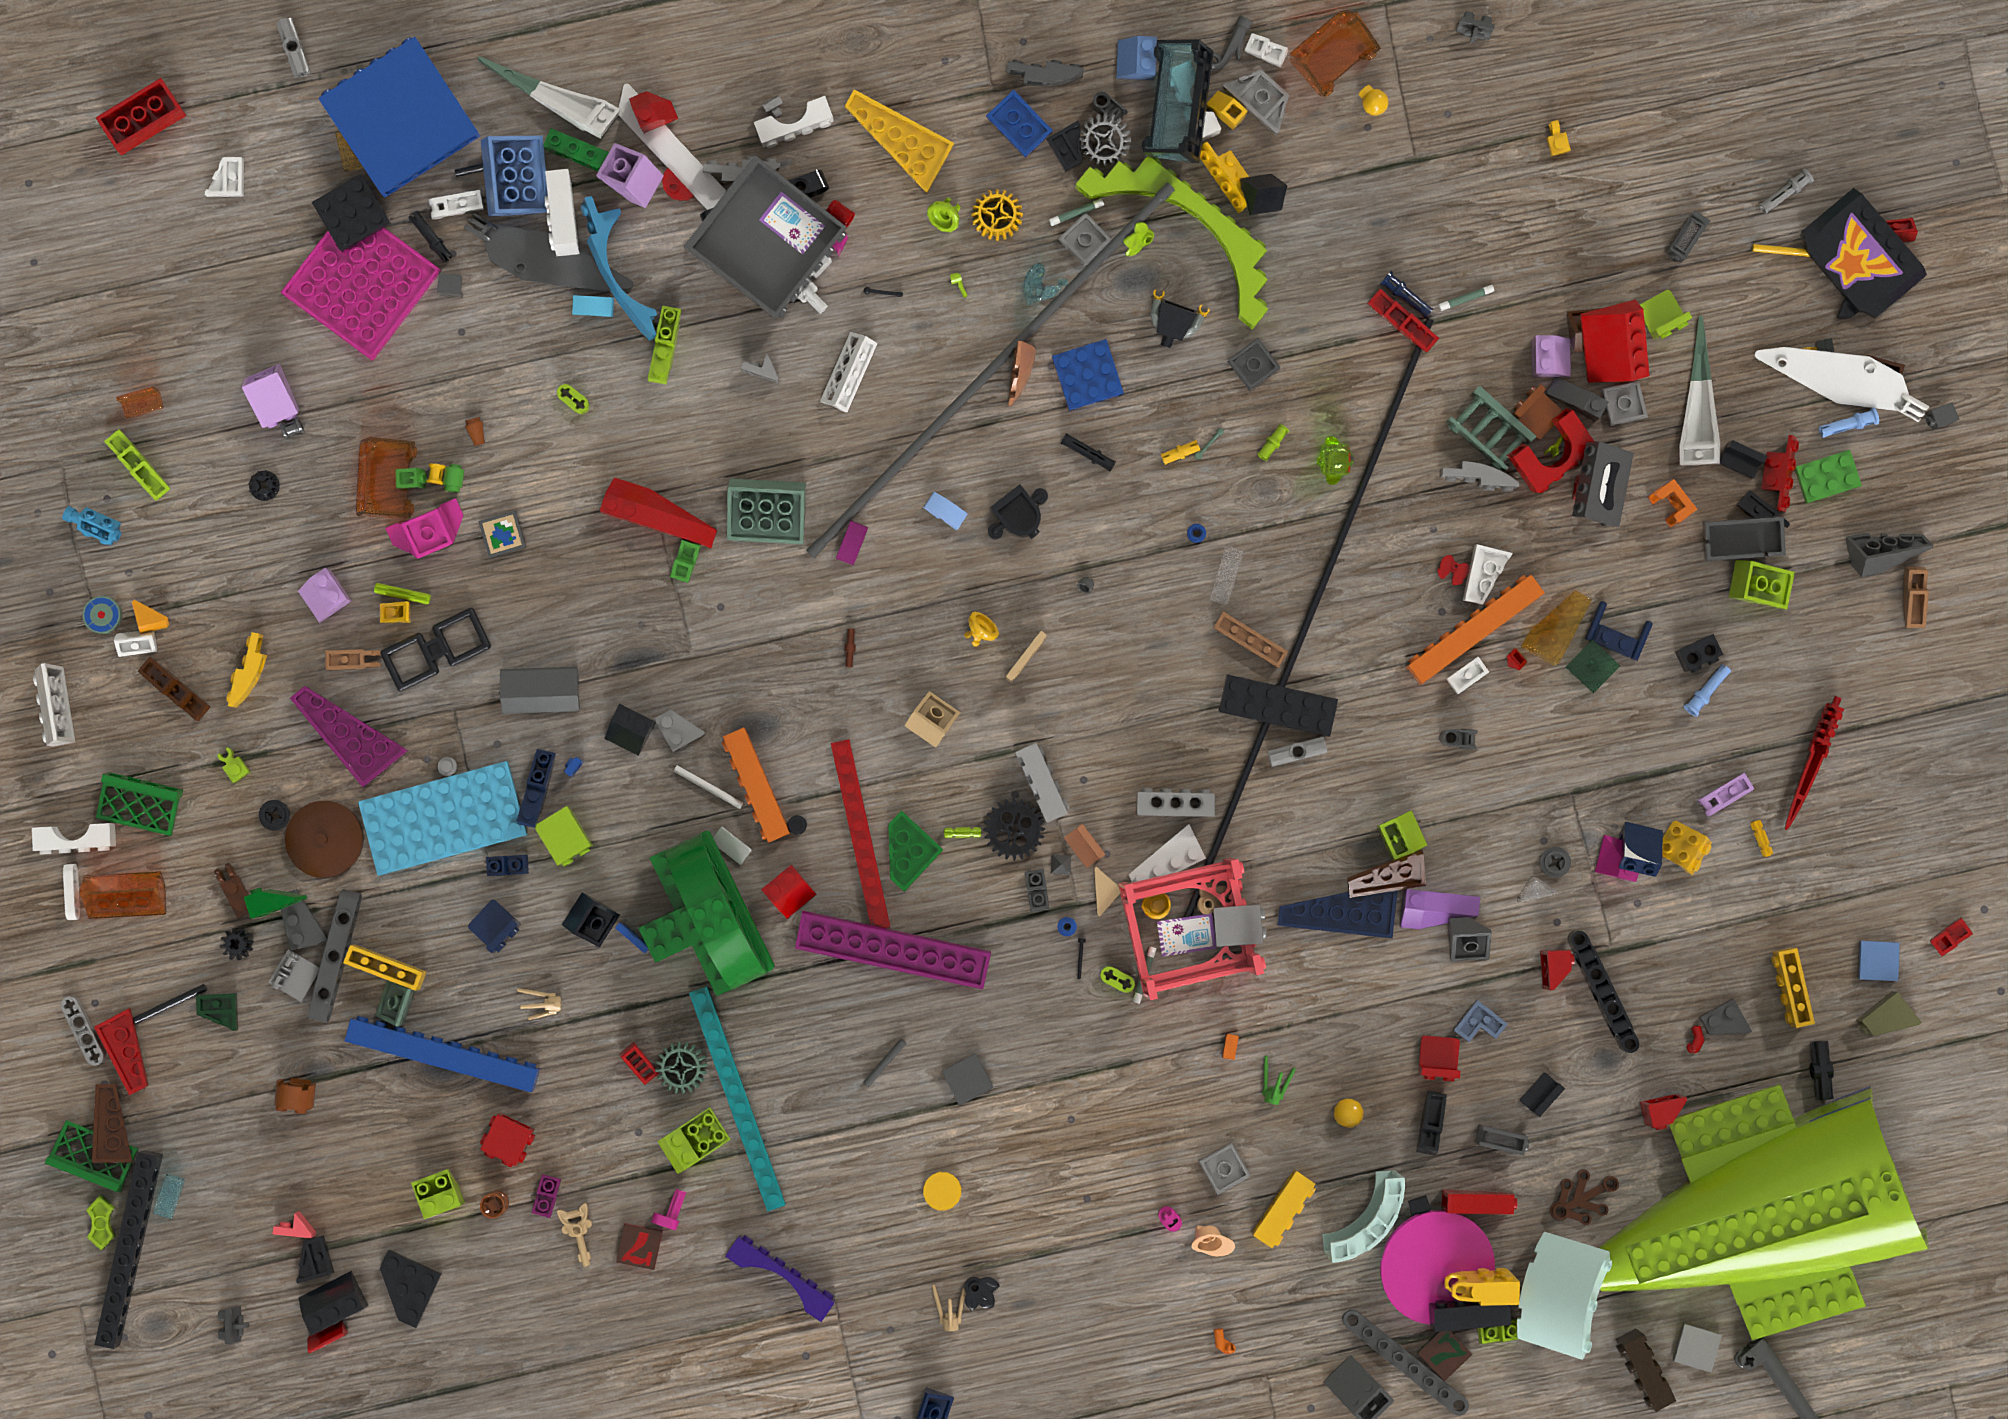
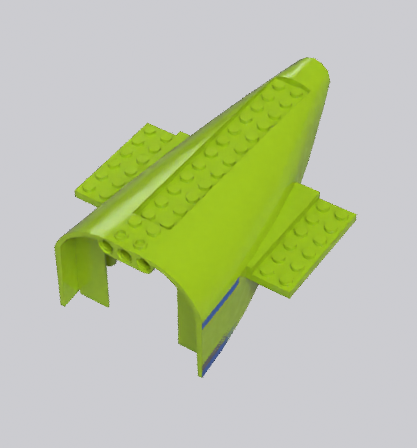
M1781 1084L1676 1117L1673 1124H1669L1681 1154V1160L1689 1181L1655 1203L1599 1247L1609 1251L1610 1260L1612 1261V1267L1606 1273L1600 1290L1603 1292L1641 1291L1729 1284L1752 1340L1866 1307L1851 1266L1929 1249L1926 1227L1919 1229L1907 1195L1881 1132L1873 1107L1871 1086L1837 1098L1796 1118H1793Z

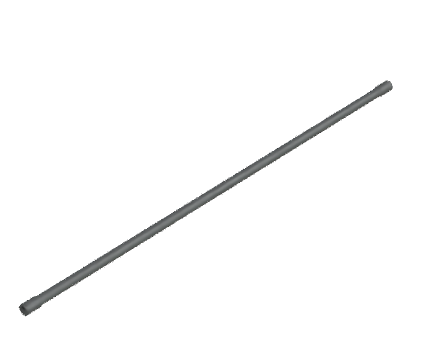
M1167 182L1139 213L806 551L815 558L826 547L827 543L1014 354L1017 342H1025L1123 243V239L1134 231L1135 224L1143 222L1175 189Z

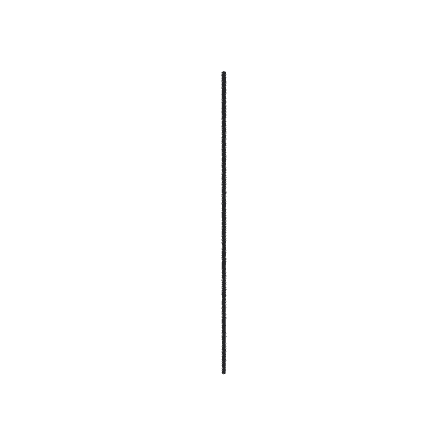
M1427 318L1424 325L1431 329L1434 320ZM1417 345L1414 348L1277 686L1285 687L1421 354L1422 349ZM1262 722L1204 866L1211 865L1215 861L1270 726L1269 723ZM1195 888L1184 917H1190L1194 913L1200 898L1198 888Z

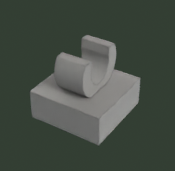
M778 95L761 104L764 111L768 112L771 110L774 117L782 114L778 105L783 102Z

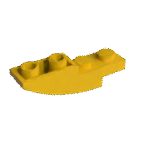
M251 632V636L247 638L246 647H248V651L242 660L244 669L236 668L235 672L231 675V683L233 684L231 691L227 694V702L230 707L237 708L251 693L261 676L267 655L260 654L264 637L262 634Z

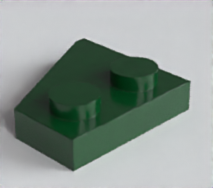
M237 993L196 995L198 1016L207 1018L216 1024H221L232 1031L238 1030Z

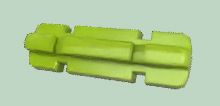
M944 828V837L970 838V836H973V838H980L981 828Z

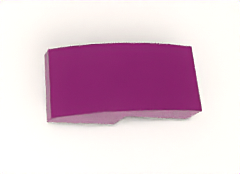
M850 520L836 559L854 565L867 533V526Z
M542 1174L532 1214L551 1219L561 1179Z

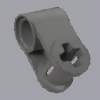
M1104 91L1097 92L1093 97L1092 107L1102 117L1104 113H1107L1108 119H1110L1111 115L1114 114V120L1117 121L1118 118L1128 113L1122 104L1115 101ZM1098 98H1103L1106 101V104L1100 106L1097 104L1096 100Z
M1444 730L1439 736V741L1446 747L1476 750L1475 734H1477L1478 730ZM1447 733H1451L1453 735L1454 739L1452 743H1448L1446 741L1445 737Z

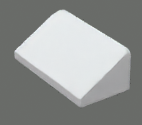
M139 631L118 633L114 638L118 657L157 652L155 631L142 634Z
M722 826L713 837L718 848L740 865L752 852L750 847Z

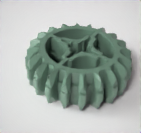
M678 1041L677 1048L671 1043V1051L665 1047L663 1051L666 1055L662 1053L658 1055L663 1060L656 1061V1064L661 1065V1068H656L655 1072H662L657 1079L664 1078L665 1081L661 1085L664 1086L668 1083V1091L675 1087L674 1093L676 1094L679 1088H681L682 1094H685L686 1087L690 1092L693 1091L692 1085L696 1088L700 1087L697 1080L704 1082L705 1079L700 1075L707 1074V1071L702 1070V1067H707L708 1064L701 1063L702 1060L706 1059V1056L699 1058L698 1055L702 1050L699 1049L697 1052H694L695 1044L689 1049V1042H685L684 1047H682L681 1041ZM677 1052L676 1064L666 1066L668 1058ZM683 1052L690 1054L696 1063H688ZM679 1062H681L683 1066L688 1067L683 1070L684 1073H681L680 1069L672 1068L679 1066ZM697 1069L693 1080L686 1083L687 1071ZM667 1072L676 1073L680 1083L673 1081Z

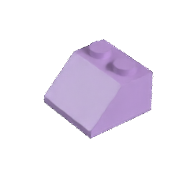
M1536 335L1532 339V377H1571L1569 338L1555 335Z
M328 568L322 569L309 578L298 590L319 623L351 602L343 587Z

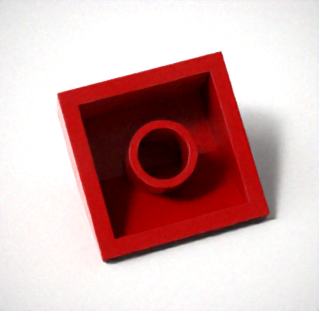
M790 865L761 889L787 919L817 895L793 865Z
M1540 950L1543 989L1555 990L1570 973L1575 962L1574 954H1571V950Z
M1679 1094L1640 1101L1644 1124L1656 1130L1666 1129L1667 1125L1673 1124L1685 1105L1687 1098Z

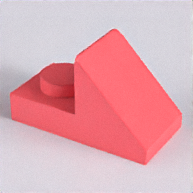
M300 1211L294 1214L293 1226L291 1222L285 1221L273 1226L274 1235L304 1238L316 1236V1231Z

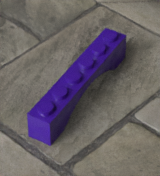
M739 1235L725 1257L740 1267L764 1268L782 1276L797 1291L803 1302L805 1312L822 1322L835 1303L834 1295L825 1289L822 1291L817 1288L818 1284L809 1278L805 1280L801 1277L802 1273L797 1269L786 1267V1262L781 1258L770 1256V1251L765 1247L754 1245V1240L747 1235Z

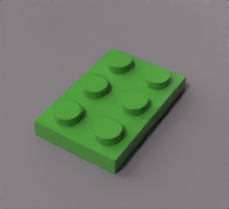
M1850 450L1796 466L1795 468L1805 503L1862 486Z

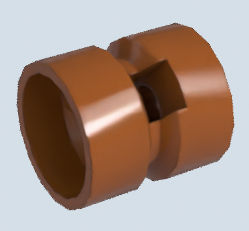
M499 1190L488 1193L480 1202L481 1213L490 1219L501 1216L509 1207L508 1196Z

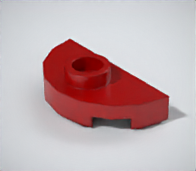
M667 168L662 178L663 189L666 194L673 200L688 201L693 198L694 195Z

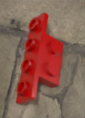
M1788 435L1786 453L1767 452L1761 489L1763 491L1780 492L1777 510L1782 513H1786V509L1790 506V497L1788 496L1789 490L1793 487V478L1791 477L1792 471L1796 468L1795 452L1799 449V441L1794 435Z

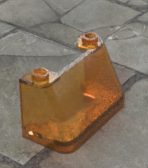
M1342 10L1291 51L1288 59L1317 94L1326 97L1334 91L1335 80L1360 59H1373L1381 48L1358 12Z
M368 437L361 440L356 496L357 516L411 518V515L414 513V504H411V501L408 499V489L396 488V469L409 468L410 462L413 458H416L417 447H415V441Z

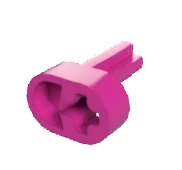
M675 1189L667 1214L663 1215L654 1212L651 1222L677 1230L679 1224L677 1218L687 1192Z
M1163 1206L1159 1209L1158 1218L1169 1231H1178L1182 1226V1220L1174 1209L1170 1206ZM1177 1218L1176 1224L1169 1227L1168 1225L1173 1224V1220Z

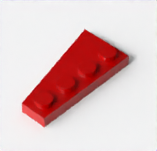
M131 1008L94 1026L128 1094L132 1095L149 1086Z

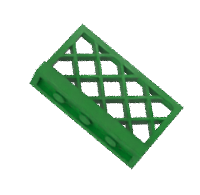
M112 772L102 774L101 782L103 784L96 818L171 836L173 834L179 799L182 797L183 789ZM108 786L114 787L118 793L112 799L106 793ZM128 791L133 792L137 798L130 804L123 795ZM151 796L156 804L148 808L142 798ZM121 797L126 806L118 811L112 801ZM165 800L173 801L172 810L166 812L161 805ZM137 801L140 802L144 809L138 815H136L131 807ZM108 803L115 812L111 816L102 814L103 807ZM158 806L163 815L155 820L150 810ZM128 808L133 818L124 820L120 812ZM147 813L152 822L148 825L142 824L138 817ZM165 817L169 823L168 830L161 829L157 821Z
M66 1120L50 1156L46 1158L45 1164L121 1193L124 1187L123 1183L132 1163H127L125 1167L124 1163H117L110 1167L108 1163H104L106 1168L96 1171L88 1153V1149L93 1148V1144L86 1147L83 1140L84 1136L93 1135V1130ZM72 1126L76 1128L78 1136L68 1140L66 1132L68 1127ZM80 1138L83 1149L73 1152L70 1142ZM67 1144L70 1154L64 1157L56 1155L59 1147ZM129 1145L130 1150H132V1160L134 1161L139 1149ZM84 1151L88 1161L79 1164L74 1155ZM121 1166L123 1173L120 1179L114 1178L110 1169Z

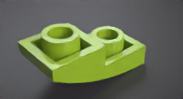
M1511 1319V1325L1477 1328L1480 1344L1518 1339L1517 1319Z

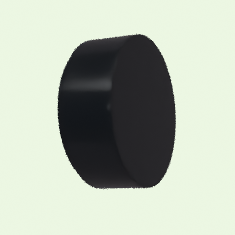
M795 815L789 819L788 829L791 833L799 835L805 832L807 822L804 817Z

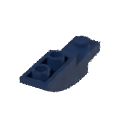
M540 749L536 750L526 783V791L516 820L517 824L536 828L546 799L556 753Z

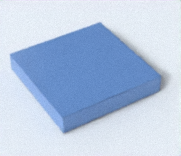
M1859 941L1858 979L1898 981L1900 943Z

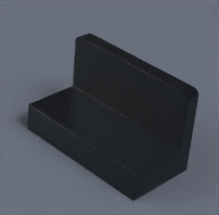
M1732 440L1727 443L1720 458V464L1753 479L1767 456Z
M1544 1072L1520 1098V1102L1533 1114L1541 1117L1565 1088Z

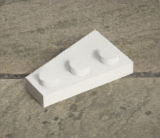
M1478 544L1474 545L1462 601L1483 605L1497 577L1502 573L1507 560L1510 559L1513 553Z

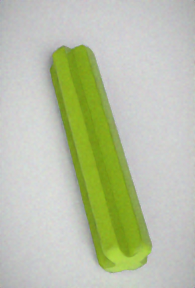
M376 583L374 586V592L381 595L423 604H429L431 600L430 594L380 583Z

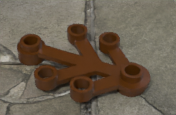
M1581 1169L1577 1173L1579 1180L1572 1200L1566 1202L1569 1190L1573 1188V1182L1567 1178L1560 1182L1562 1189L1559 1199L1550 1207V1215L1553 1219L1563 1221L1566 1218L1580 1221L1584 1225L1590 1224L1592 1218L1588 1213L1579 1214L1571 1211V1209L1577 1206L1595 1211L1601 1216L1607 1215L1609 1209L1605 1204H1595L1588 1200L1606 1190L1609 1192L1616 1191L1619 1188L1618 1179L1613 1176H1606L1600 1185L1583 1193L1586 1182L1590 1178V1173L1585 1169ZM1582 1172H1586L1587 1174L1585 1179L1581 1178ZM1608 1180L1613 1181V1185L1611 1187L1607 1186ZM1565 1181H1569L1570 1186L1568 1188L1564 1187ZM1601 1206L1605 1207V1211L1603 1213L1599 1212V1208ZM1559 1207L1562 1208L1561 1214L1556 1213V1209ZM1585 1215L1588 1216L1587 1222L1582 1221V1217Z

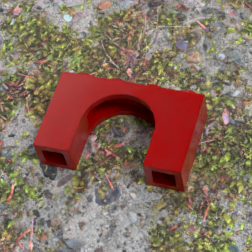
M1564 409L1551 420L1562 435L1565 444L1563 455L1555 464L1544 466L1539 462L1530 447L1525 444H1520L1507 455L1532 492H1545L1553 481L1560 480L1567 470H1571L1579 464V461L1584 458L1586 443L1595 442L1578 416L1571 409Z

